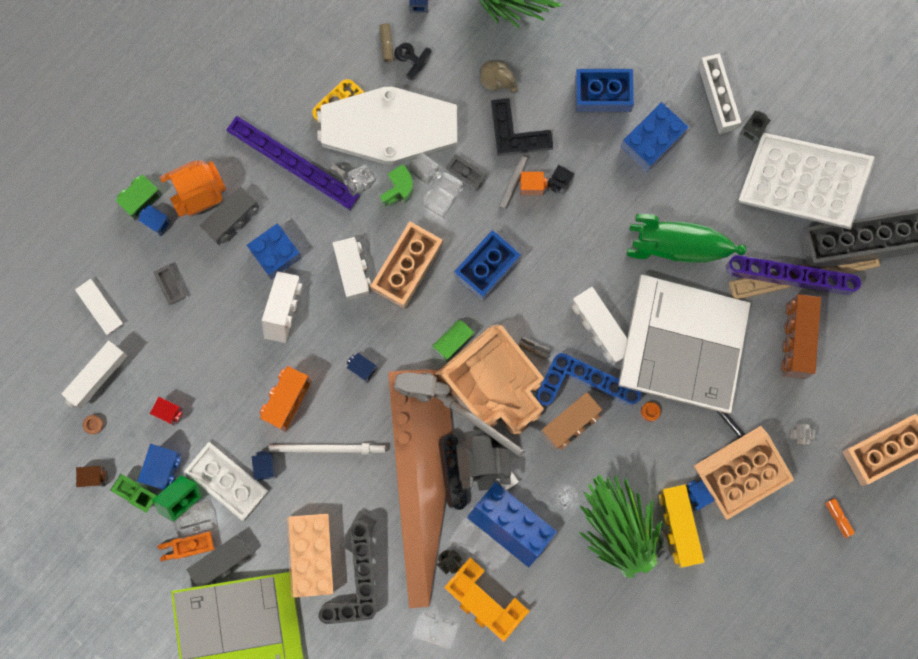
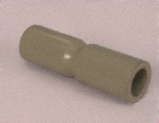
M385 23L379 25L383 61L392 62L394 61V54L391 43L390 24Z

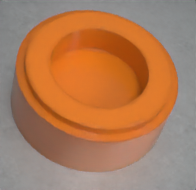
M647 402L641 407L640 413L644 420L651 422L659 418L661 409L657 403Z

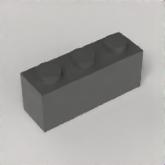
M240 186L200 227L215 243L220 245L228 241L231 236L230 234L234 230H239L248 217L255 215L259 205Z
M235 535L186 570L197 587L216 584L215 580L219 577L224 579L233 572L232 568L237 565L241 567L249 561L248 557L252 554L240 536Z

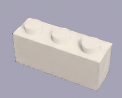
M355 237L333 242L347 300L370 295L371 282L370 278H365L364 271H367L365 259L361 260L359 253H363L360 242H356Z

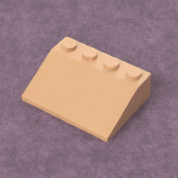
M762 426L694 465L695 470L708 488L726 520L794 481L770 436Z

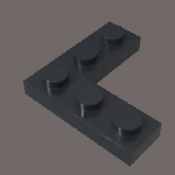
M510 98L491 100L497 156L553 150L551 130L514 134Z

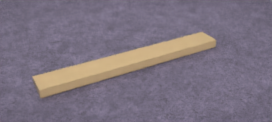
M879 259L822 269L850 274L881 265ZM777 271L770 272L773 276H778ZM789 272V276L792 279H797L794 272ZM808 275V279L811 282H816L813 275ZM746 278L728 283L732 298L738 300L794 287Z

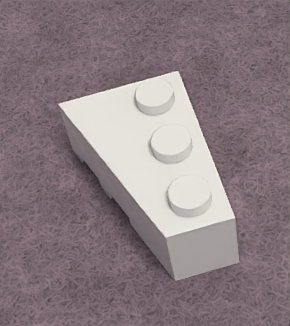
M282 272L276 273L262 318L264 339L282 343L287 342L293 313L297 308V296L302 291L299 276Z

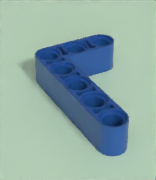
M559 353L553 359L536 396L537 401L542 407L550 406L565 376L627 406L637 404L641 399V392L618 386V378L567 354ZM564 359L567 365L561 368L557 366L556 361ZM581 367L584 370V375L577 376L574 373V368ZM593 375L599 376L601 383L594 384L591 377ZM550 376L557 377L558 384L551 385L548 382V378ZM612 383L616 384L619 387V391L616 393L611 392L609 385ZM628 392L635 393V401H630L627 398ZM547 393L550 396V401H541L540 395Z

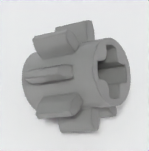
M795 425V429L790 430V440H795V445H810V440H815V430H811L810 425Z

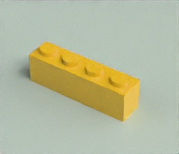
M686 484L660 490L658 499L660 506H664L665 510L663 520L665 526L668 525L670 533H667L669 544L673 545L674 553H672L674 564H678V568L705 563Z

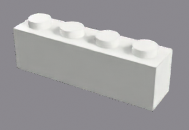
M719 53L703 57L698 67L718 133L723 134L737 130L741 120L721 55Z
M591 287L573 298V305L571 307L576 315L580 314L582 317V324L587 331L590 330L594 335L592 339L598 347L601 346L604 350L603 355L607 362H612L615 365L624 358L627 337L594 288Z

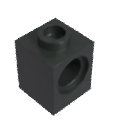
M755 110L739 134L756 143L771 120L765 113ZM752 123H758L760 128L753 127Z

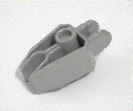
M408 372L398 374L395 377L393 389L402 395L417 398L421 402H429L433 397L444 398L450 393L448 384L436 382L437 377L430 373L417 374Z

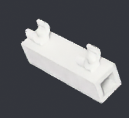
M108 340L62 392V395L66 398L64 402L72 408L76 406L81 409L128 355Z

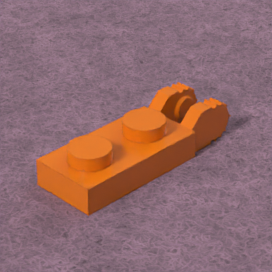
M211 531L173 539L171 542L157 545L158 550L173 547L174 554L160 557V562L171 559L177 560L215 550Z

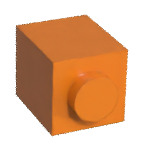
M521 172L520 195H543L544 189H547V178H544V172Z

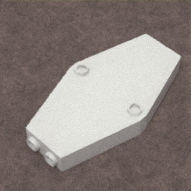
M382 87L321 105V111H317L318 123H321V130H318V141H321L322 147L381 164L394 165L457 146V105L399 88Z

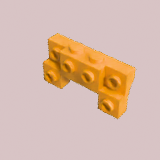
M469 558L444 588L461 603L459 607L465 613L469 614L471 612L476 616L474 619L476 623L482 628L486 625L504 642L530 611L515 597L505 609L496 603L475 584L476 580L485 570L472 558Z

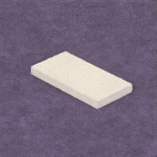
M210 442L206 444L184 471L186 475L242 521L246 520L269 492Z

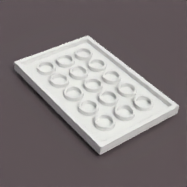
M763 133L739 202L851 230L875 157Z

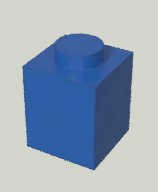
M150 205L140 212L138 219L143 226L159 236H162L171 222L168 216Z

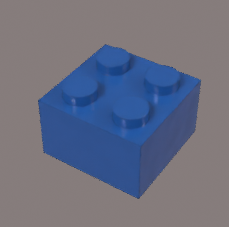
M278 223L247 244L248 249L271 280L275 278L277 272L285 271L302 259L299 251Z

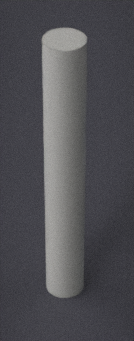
M524 156L520 157L499 204V207L502 209H506L528 160Z

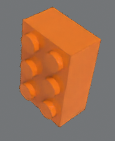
M289 366L286 369H282L279 373L277 386L272 387L268 403H264L259 412L261 420L285 433L312 383L309 376Z

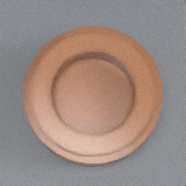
M96 415L87 416L83 421L84 431L91 435L99 434L104 427L103 420Z

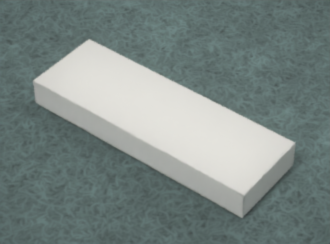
M89 279L75 289L106 335L109 336L124 325L92 279Z

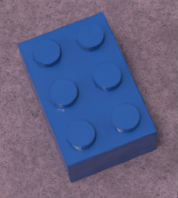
M576 69L575 112L632 111L634 105L633 69Z
M661 102L622 141L620 148L648 172L686 134L689 126Z
M492 230L454 271V277L483 301L518 263L521 254Z

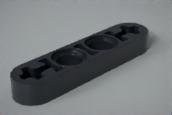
M447 434L439 439L447 504L452 510H462L467 505L466 489H462V483L459 478L456 449L458 439L453 434ZM445 441H451V445H446ZM449 457L455 460L453 468L449 467L447 463ZM453 476L458 480L456 487H453L450 483ZM459 490V493H452V491ZM460 499V503L455 504L454 500Z

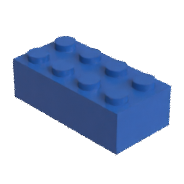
M494 482L467 516L471 522L528 568L539 557L557 532L496 482Z

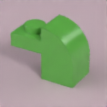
M402 164L388 173V179L393 188L380 195V200L384 207L396 204L400 197L406 203L413 193L412 177L405 165Z
M120 473L110 489L111 492L124 498L131 505L145 513L148 512L153 504L152 500L157 496L145 486Z

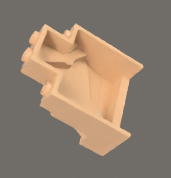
M491 325L434 373L441 383L448 384L450 394L462 407L492 428L498 423L497 420L499 419L510 433L520 434L527 428L526 425L531 420L532 422L537 420L544 410L530 392L531 390L535 391L542 385L540 382L544 380V377L502 325Z

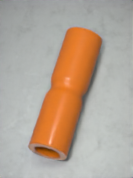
M833 498L827 501L825 505L833 519H835L844 538L855 534L837 500Z

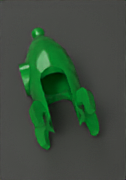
M636 214L635 221L644 224H630L629 231L639 232L638 240H633L632 247L638 249L627 248V256L636 259H647L652 254L676 262L707 263L726 258L734 252L738 255H744L747 251L745 245L735 246L729 238L710 227L682 221L659 222V218L653 214Z

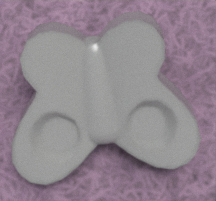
M332 164L329 168V172L339 176L343 182L346 183L349 179L346 172L343 171V165L338 168L335 164Z

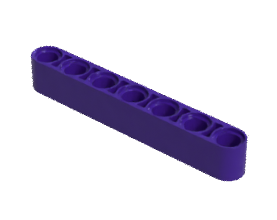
M740 255L733 256L726 264L727 273L740 278L841 295H851L861 287L860 278L853 274ZM732 262L738 263L740 265V269H734L732 267ZM751 265L757 266L759 273L753 272ZM770 269H775L778 272V276H773L770 273ZM789 272H794L797 279H792L789 276ZM808 275H813L816 282H811L808 279ZM828 278L834 280V286L830 285L827 282ZM847 281H850L853 284V289H850L847 286Z

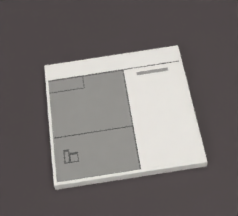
M641 274L618 386L730 414L750 303Z

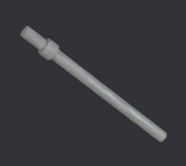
M452 396L438 398L448 409L455 410L517 456L522 457L525 451L462 407Z

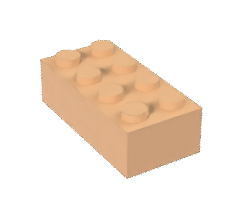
M409 222L371 284L372 291L405 309L441 250L443 240Z
M917 414L908 416L842 451L861 486L868 485L918 459Z
M328 514L287 517L291 598L333 594Z

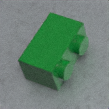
M181 475L152 501L158 514L174 522L201 499L202 495L195 482Z

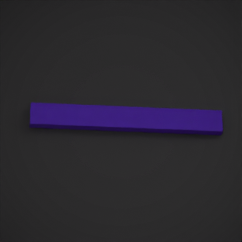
M237 115L226 129L227 133L350 211L359 199V193Z

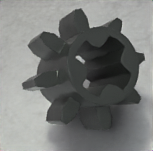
M454 549L451 552L445 550L439 555L437 566L445 575L448 572L454 574L460 570V561L463 559Z

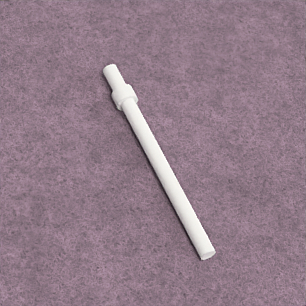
M362 443V445L269 444V452L362 453V455H370V453H385L386 450L385 445H370V443Z

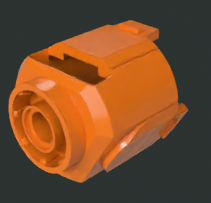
M201 160L191 161L159 177L162 183L171 179L178 194L171 197L170 200L179 217L187 214L192 217L221 203L223 199L221 193L226 191V187L213 161L208 163Z

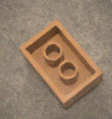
M586 392L544 427L540 435L554 451L558 448L562 451L570 444L571 441L569 439L572 436L576 439L586 430L585 425L589 424L591 426L601 417L599 413L602 409Z

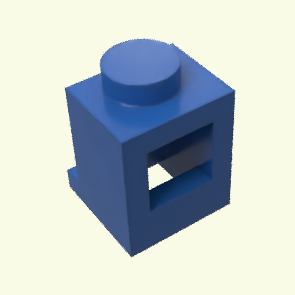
M695 479L686 484L689 501L691 504L694 503L696 505L693 507L694 511H698L715 501L703 480L697 482Z

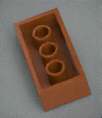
M798 294L786 304L785 314L788 315L787 322L784 324L786 341H783L782 352H785L784 360L782 359L781 361L783 377L807 379L816 373L821 297Z

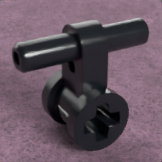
M405 42L396 47L394 56L400 62L408 61L413 65L406 75L407 79L412 80L416 73L422 70L432 50L426 47L418 57L414 54L413 46ZM403 49H406V55H405V56L402 55V53H403L402 50H403Z

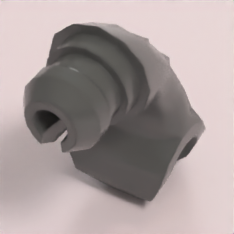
M660 529L658 540L661 542V548L657 551V556L660 558L661 551H665L667 560L671 556L669 540L664 531Z

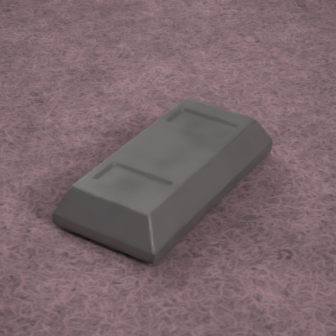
M171 264L153 272L169 306L186 298Z

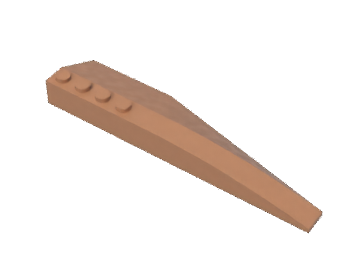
M438 370L388 372L409 609L429 607L446 498L439 439L443 435L452 434L450 409L444 406V403L438 398L433 397L429 402H421L417 398L402 395L393 388L395 377L398 374L408 372L417 374L430 373L436 377L434 373ZM445 441L446 445H451V441ZM452 457L448 458L447 463L449 467L451 466Z

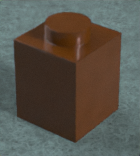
M76 467V487H105V482L108 479L105 467Z

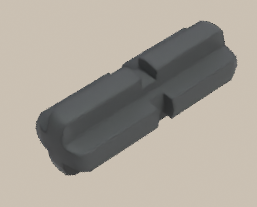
M521 338L519 342L520 347L530 352L534 351L535 354L545 359L549 357L551 353L550 348L539 343L537 345L535 341L529 338Z

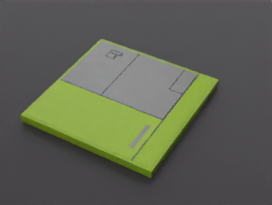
M289 572L171 591L179 659H303L295 598H291Z

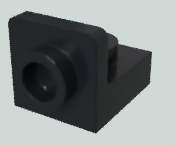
M558 165L549 178L547 186L554 193L559 194L560 192L564 194L575 173Z

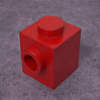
M158 396L150 414L174 426L180 422L183 416V408Z

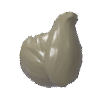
M490 60L482 65L480 81L485 88L491 91L505 88L511 93L518 91L514 75L506 63Z

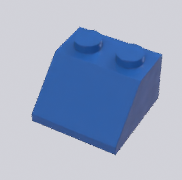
M150 444L138 482L163 490L175 481L174 473L180 467L182 461L181 454Z

